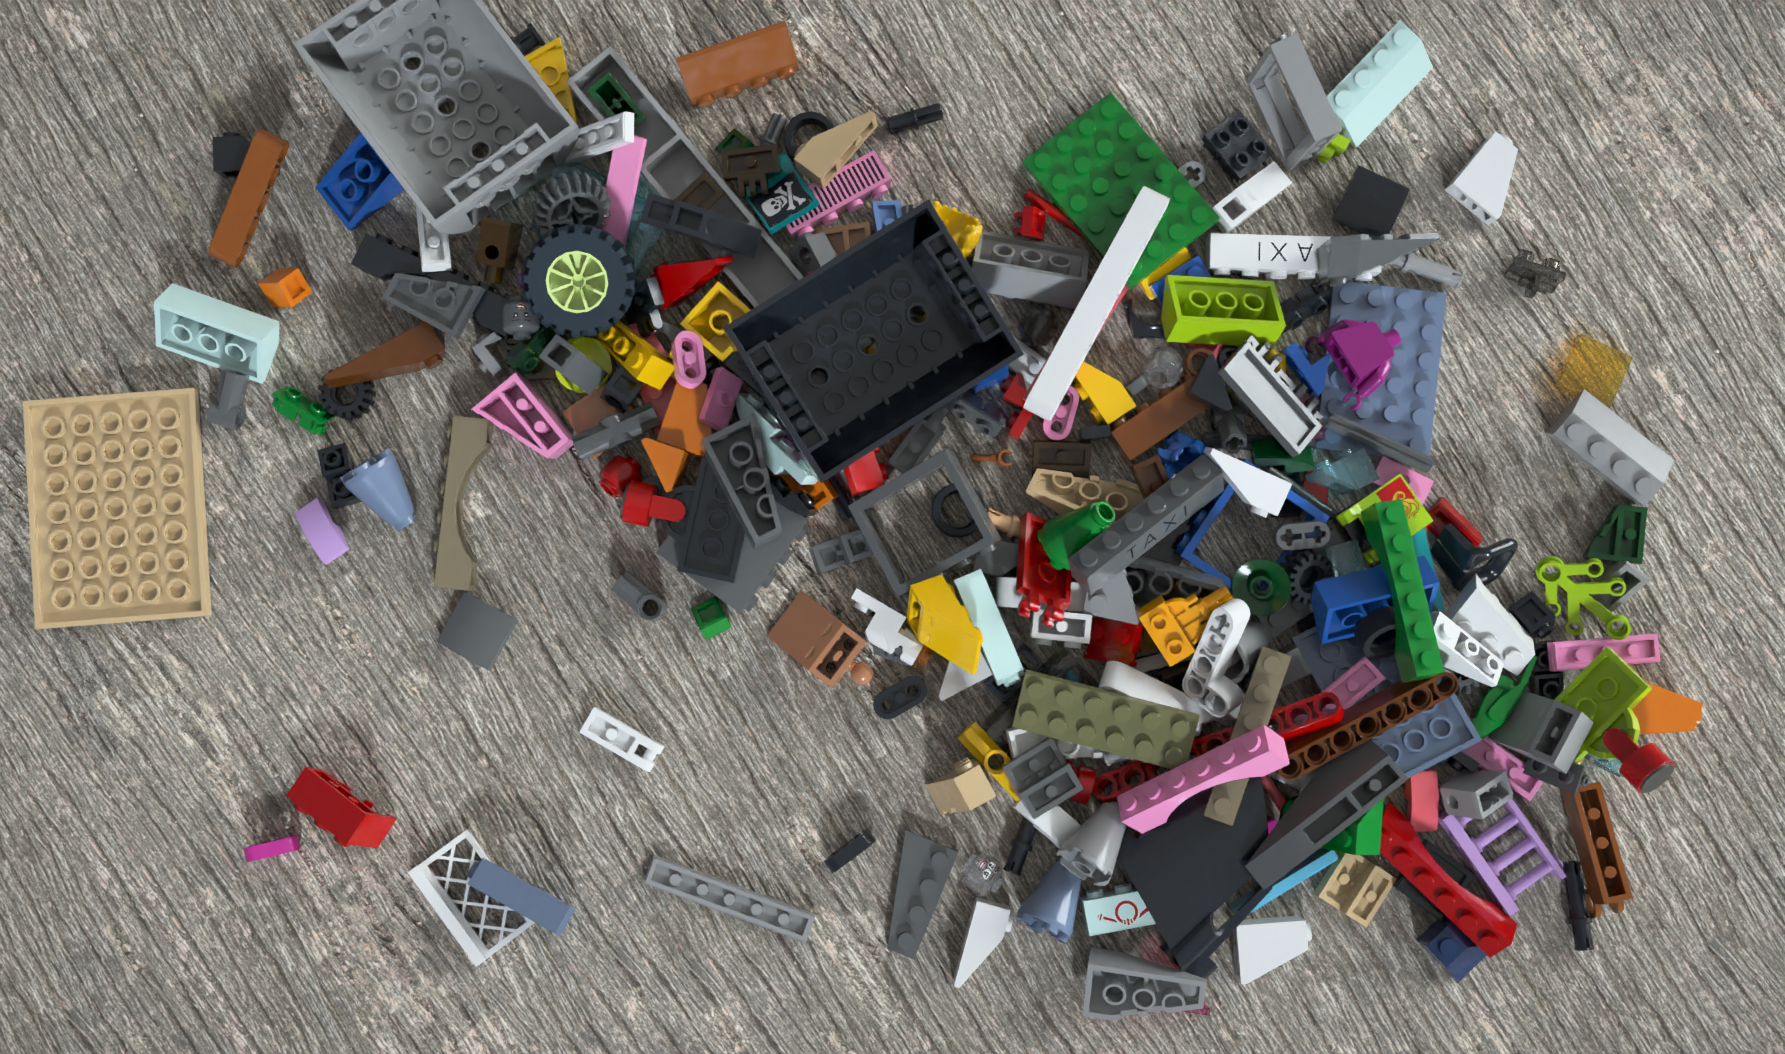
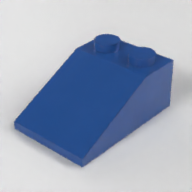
M361 132L315 187L349 231L354 230L404 190Z

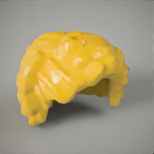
M934 201L932 203L933 207L966 259L971 255L972 250L976 247L982 235L983 226L981 222L974 216L970 217L968 213L958 212L955 207L949 209L947 205L942 206L940 202Z

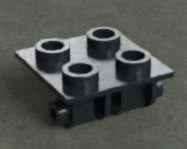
M1239 110L1204 134L1202 138L1204 148L1206 147L1212 156L1217 153L1213 159L1216 161L1221 158L1223 161L1219 166L1222 167L1226 164L1225 172L1230 176L1231 180L1234 179L1237 183L1246 174L1274 154Z

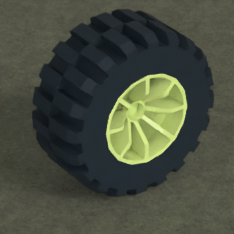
M573 224L548 232L532 246L531 252L525 258L523 264L525 268L524 273L521 274V283H524L525 291L522 293L524 299L528 300L531 305L529 310L533 315H537L541 319L540 323L546 328L551 327L555 329V333L561 335L569 334L576 338L587 335L590 337L610 329L627 312L635 295L636 272L633 269V260L630 254H627L623 248L624 245L612 237L611 233L598 229L596 226Z

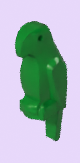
M1536 656L1524 667L1515 685L1513 680L1500 674L1497 685L1494 687L1489 686V689L1480 698L1475 716L1470 720L1481 739H1484L1510 717L1529 680L1537 660Z

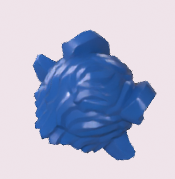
M1178 430L1173 431L1167 436L1164 441L1166 449L1157 448L1156 451L1159 458L1163 461L1162 464L1169 480L1202 454L1206 456L1204 454L1206 448L1204 442L1191 438Z

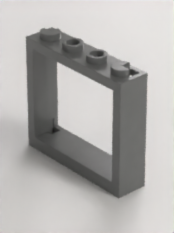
M944 449L848 505L897 597L906 594L909 598L910 585L941 574L945 578L947 577L945 571L954 566L956 570H959L972 563L970 557L977 553H980L981 557L997 549L994 544L1002 540L952 449ZM945 467L979 528L983 539L909 581L904 582L866 511L940 468Z

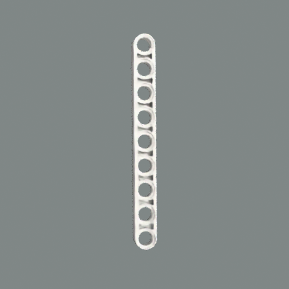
M1143 186L1029 393L1023 407L1024 409L1049 422L1051 421L1160 222L1170 198Z

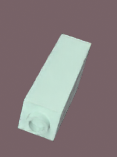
M979 569L954 580L961 604L968 610L970 621L974 627H978L982 633L983 643L981 644V649L997 686L1004 683V686L1008 687L1021 680L1020 676L1024 675V669L982 570Z

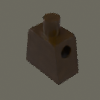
M482 216L477 263L487 264L484 277L485 282L501 284L504 268L514 269L523 230L522 224ZM497 250H499V256H498V257H496V251H497Z

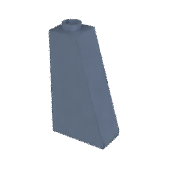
M485 858L480 863L475 860L466 875L471 878L468 885L558 936H561L575 911L573 906Z

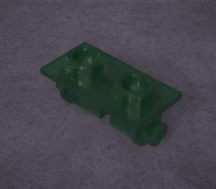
M541 324L539 331L531 334L530 342L526 345L520 340L507 353L508 357L505 361L522 376L526 377L541 360L539 355L558 333H555V329L551 327L546 328Z

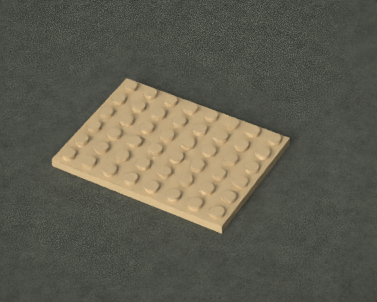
M197 388L23 401L35 629L212 616L199 390Z

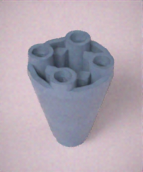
M389 447L340 477L345 487L390 527L394 526L397 531L417 519L413 514L415 509L397 459Z
M1060 861L1056 862L1019 907L1016 918L1026 923L1027 928L1040 934L1044 930L1050 933L1053 939L1066 944L1073 933L1081 879L1069 872Z

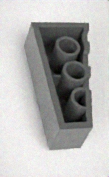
M752 414L701 439L700 447L753 549L779 537L782 533V528L762 452L763 449L757 431L755 415Z
M1142 555L1125 568L1127 572L1126 578L1131 585L1134 595L1133 601L1136 610L1159 596H1162L1167 601L1173 598L1186 599L1195 593L1197 598L1200 599L1224 585V578Z

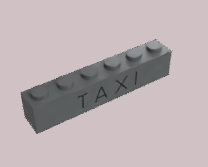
M1203 454L1113 523L1108 529L1104 530L1068 558L1072 577L1092 595L1224 491L1223 472Z

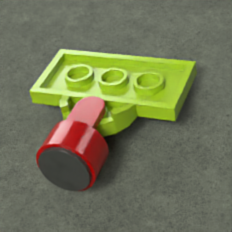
M1605 647L1554 700L1583 712L1594 722L1573 761L1574 763L1578 764L1588 753L1598 758L1618 759L1622 763L1619 771L1620 774L1639 793H1649L1660 787L1672 775L1674 762L1655 743H1648L1642 747L1637 745L1640 726L1638 718L1632 709L1653 688L1609 647Z

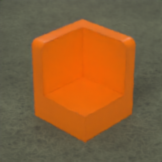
M278 268L258 283L269 303L274 308L293 307L312 293L299 268Z

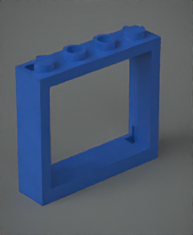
M1238 458V460H1240V461H1242V462H1245V463H1247V464H1249V465H1251V466H1254V467L1258 468L1257 466H1255L1254 464H1252V463L1249 462L1248 460L1243 459V458ZM1223 479L1224 491L1211 500L1204 509L1201 508L1195 513L1191 521L1194 524L1188 533L1184 532L1181 534L1174 553L1203 573L1224 578V585L1233 592V580L1193 554V551L1234 492L1229 483ZM1289 490L1286 499L1308 514L1304 521H1319L1324 524L1329 519L1328 515L1292 490ZM1315 526L1313 532L1305 533V537L1315 539L1320 530H1317ZM1294 534L1292 538H1298V534ZM1283 550L1276 563L1279 565L1281 562L1286 564L1287 560L1284 557L1287 554L1293 557V550ZM1262 581L1259 585L1260 589H1268V583Z

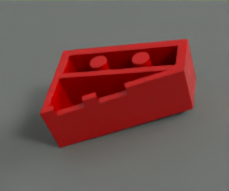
M305 766L286 795L294 802L293 807L296 810L313 817V823L317 827L325 831L329 830L335 835L333 839L344 847L353 845L378 848L396 821V818L390 814L387 816L380 815L371 808L374 803L368 799H365L364 802L360 801L350 793L351 788L318 768Z

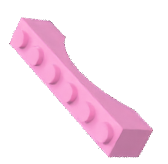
M1262 725L1117 796L1121 822L1143 834L1166 823L1169 815L1178 805L1200 791L1232 780L1266 776L1289 765L1284 738L1265 725Z

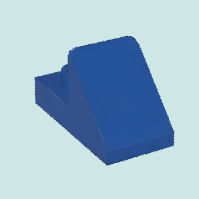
M1295 342L1281 352L1286 356V363L1300 383H1304L1308 387L1306 392L1310 398L1323 393L1330 353L1311 365L1308 361L1310 357L1307 351L1302 346H1297Z

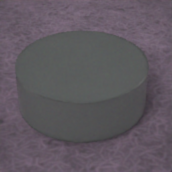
M1143 372L1128 382L1124 388L1132 397L1144 389L1151 380Z

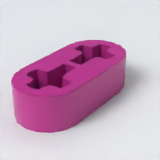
M297 834L244 847L243 850L246 862H251L299 850L301 845Z

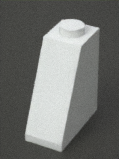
M1494 132L1473 154L1445 188V191L1484 223L1490 225L1502 214L1518 149L1513 146V142L1509 137Z
M1300 916L1243 920L1232 932L1235 979L1240 984H1248L1307 951L1308 941L1312 939L1310 924L1306 923V920Z

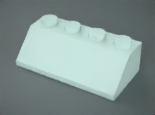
M1401 20L1327 96L1342 128L1339 134L1350 139L1349 144L1355 149L1433 68L1421 39Z
M173 283L154 301L157 347L221 370L245 373L249 376V380L263 384L279 345V321Z

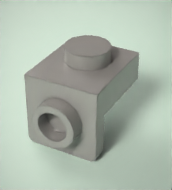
M495 331L483 334L476 341L477 345L472 349L480 358L477 364L487 376L492 374L500 379L508 372L491 351L504 340Z

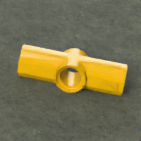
M974 721L961 732L957 739L1017 802L1019 797L1001 767L994 769L988 766V758L992 754L1002 755L1003 764L1010 761V757Z

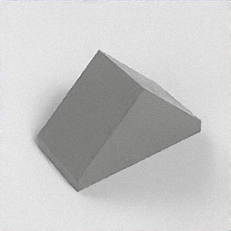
M1628 561L1610 562L1596 582H1608L1612 577H1620L1625 581L1626 592L1621 596H1613L1611 594L1590 595L1612 613L1650 581V577ZM1614 583L1611 588L1619 590L1622 588V584Z

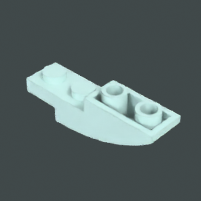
M753 392L739 393L736 400L739 418L742 420L752 414L755 415L757 431L763 449L762 452L768 468L775 475L790 474L801 485L816 484L817 478L795 451L790 440L784 438L786 436L785 432L771 410L763 405L764 400Z

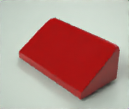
M1444 497L1437 500L1427 511L1433 522L1425 527L1437 539L1444 526L1451 523L1475 547L1482 542V534Z

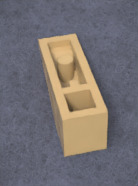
M869 111L812 137L807 144L803 143L795 153L794 161L797 170L824 190L876 129L877 120L875 113Z

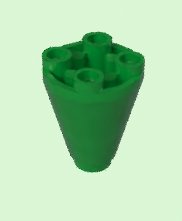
M1100 501L1055 516L1046 521L1043 527L1038 530L1037 537L1049 556L1051 565L1057 570H1062L1063 568L1070 570L1068 558L1104 530L1108 529L1113 524L1115 512L1107 502Z

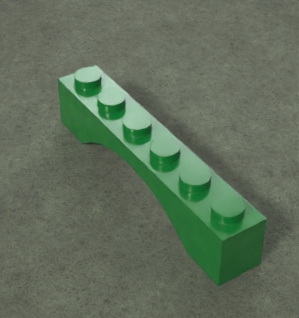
M1403 500L1374 503L1361 511L1367 540L1381 561L1392 595L1396 623L1395 657L1401 682L1431 678L1444 673V667Z

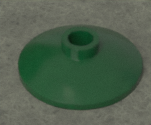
M1263 558L1253 559L1244 563L1235 573L1232 591L1234 598L1241 599L1247 604L1250 614L1269 616L1279 612L1287 604L1291 595V581L1285 569L1278 563ZM1259 581H1266L1268 589H1260Z

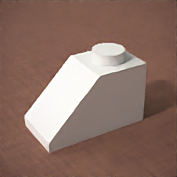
M981 651L977 672L974 675L948 661L938 693L941 701L993 675Z

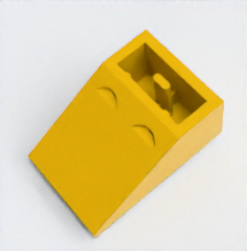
M942 574L910 585L906 621L918 641L971 675L976 674L983 636L980 629L974 627L970 621L966 607L960 605L953 586L947 584Z

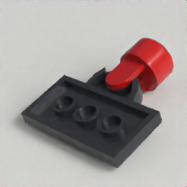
M701 458L696 485H683L674 488L666 497L657 496V485L631 480V482L627 483L620 510V518L623 522L648 527L652 517L661 519L664 530L672 538L683 542L677 571L735 583L745 532L706 458Z

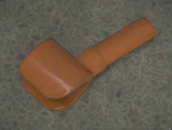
M1004 449L997 454L991 455L972 454V461L995 462L999 467H1007L1012 463L1002 462L1001 455L1003 453L1012 454L1013 452Z

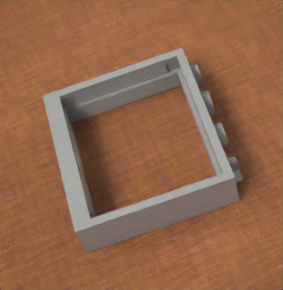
M1297 33L1289 37L1286 34H1282L1278 39L1269 42V47L1263 51V56L1257 60V65L1251 69L1252 72L1246 80L1288 172L1313 161L1342 130ZM1279 70L1309 132L1306 136L1277 77Z

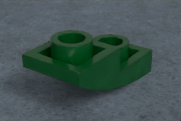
M1252 440L1254 461L1257 467L1284 465L1285 473L1314 470L1312 451L1309 446H1306L1299 455L1292 457L1277 440Z

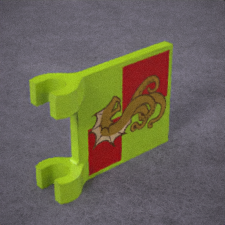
M1401 473L1336 516L1341 526L1351 523L1356 518H1359L1364 525L1361 511L1374 503L1402 499L1411 536L1433 522V519ZM1371 548L1362 555L1368 565L1380 560L1374 548Z

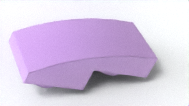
M316 498L295 512L305 536L324 564H329L349 550L341 527L333 523L323 500Z

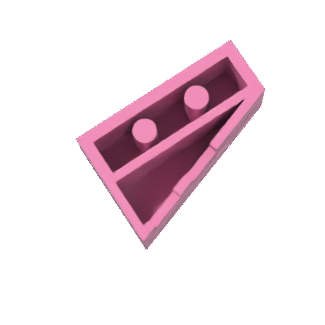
M514 373L471 409L546 458L557 459L574 445L571 432L530 381L527 380L525 375Z

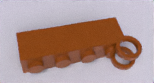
M1197 348L1190 352L1182 363V369L1185 374L1181 378L1184 382L1175 389L1171 384L1158 393L1160 397L1158 401L1152 405L1149 401H1146L1134 410L1137 414L1130 420H1127L1124 416L1111 425L1113 431L1109 438L1126 463L1208 408L1185 395L1197 373L1191 365L1192 357L1197 356L1204 360L1207 356L1212 355L1211 351L1205 348Z
M1601 782L1588 783L1586 787H1578L1576 795L1560 789L1588 888L1585 889L1588 914L1592 918L1600 917L1601 904H1608L1614 913L1623 912V900L1633 899Z

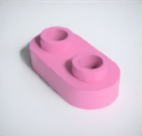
M682 331L675 337L671 345L675 378L681 386L692 389L698 387L706 377L703 344L696 333ZM682 346L687 347L689 352L683 350ZM685 372L690 373L692 378H689Z
M1072 386L1068 388L1065 394L1069 399V403L1067 405L1060 404L1050 422L1045 419L1043 420L1042 431L1049 440L1061 441L1071 431L1079 403L1078 392ZM1054 422L1059 423L1061 431L1054 432L1051 429V424Z

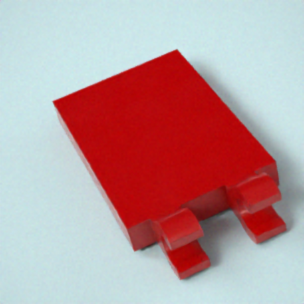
M1026 512L1020 516L1016 591L1022 593L1023 596L1019 602L1017 612L1019 615L1029 618L1030 610L1038 612L1040 601L1044 602L1047 605L1042 613L1041 623L1052 628L1054 620L1063 621V610L1070 606L1071 570L1065 568L1057 570L1051 565L1050 558L1037 537L1038 530L1043 527L1047 520Z

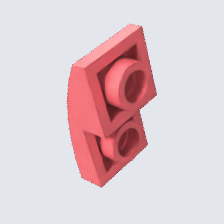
M1425 769L1408 778L1405 783L1404 796L1409 801L1406 818L1411 822L1415 832L1437 831L1439 787L1437 771L1435 769Z

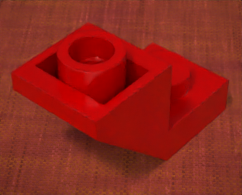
M1017 372L1014 378L1008 376L1001 388V391L1005 393L1002 400L1021 411L1020 414L1014 411L1006 427L1010 428L1007 436L1016 441L1033 415L1032 412L1023 408L1025 400L1022 398L1027 388L1023 374Z

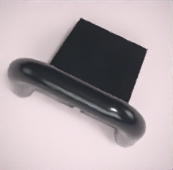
M1450 523L1444 526L1430 552L1451 580L1452 587L1461 592L1475 574L1481 579L1484 586L1497 579L1516 553L1518 543L1513 538H1506L1487 547H1475ZM1491 558L1485 565L1471 569L1477 566L1478 564L1482 563L1483 561Z

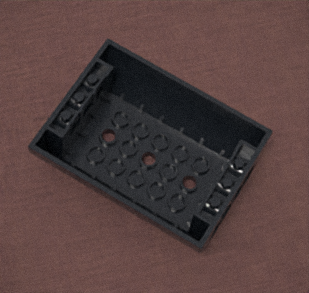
M929 199L723 327L725 335L741 365L800 458L821 483L1024 355ZM918 306L924 310L925 319L921 323L911 320L909 313L912 307ZM865 337H870L876 342V350L872 354H866L860 348V342ZM816 368H821L827 373V380L823 385H816L811 380V372Z

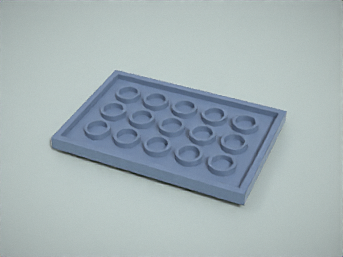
M1348 281L1346 285L1331 286L1326 329L1344 319L1362 321L1364 323L1373 321L1378 325L1382 333L1395 329L1400 335L1401 343L1392 348L1395 355L1390 362L1391 370L1383 384L1369 397H1363L1362 406L1356 411L1350 410L1357 403L1356 397H1351L1346 403H1343V397L1348 393H1356L1358 390L1357 388L1351 389L1330 355L1323 393L1319 395L1317 410L1325 418V421L1321 424L1322 427L1315 435V449L1391 458L1326 428L1327 418L1330 414L1336 413L1430 457L1447 293ZM1324 346V355H1323V357H1324L1325 355L1329 354V352L1327 351V349H1326L1325 346Z
M1316 626L1290 639L1291 643L1298 647L1312 672L1309 675L1319 693L1366 656L1355 636L1321 644ZM1395 654L1380 659L1366 656L1385 679L1355 704L1401 680ZM1442 677L1438 679L1436 685H1438L1441 682ZM1417 690L1412 693L1411 699L1415 697ZM1455 693L1371 739L1394 760L1408 778L1482 741ZM1391 704L1386 707L1385 713L1389 711ZM1366 717L1360 721L1359 726L1364 724Z

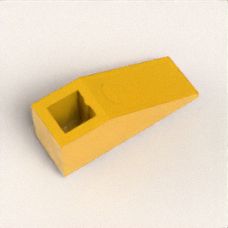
M620 321L610 329L600 332L595 337L637 380L661 390L674 371V364L663 353Z
M1085 362L1082 363L1073 379L1076 384L1073 388L1078 392L1080 400L1086 399L1092 408L1089 410V413L1096 424L1109 425L1136 407V404L1120 381Z

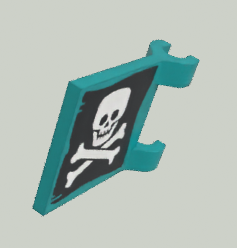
M785 152L780 153L781 175H776L768 180V195H762L760 185L757 187L758 196L751 197L750 187L746 186L747 196L745 199L750 203L771 235L820 205Z

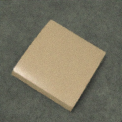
M1338 852V860L1330 865L1313 893L1367 928L1397 879L1361 855Z

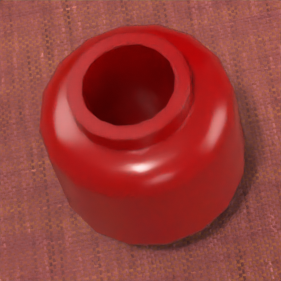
M617 455L600 470L601 480L599 484L611 497L619 496L623 498L628 482H631V480L642 482L639 472L641 466L631 456L625 458Z

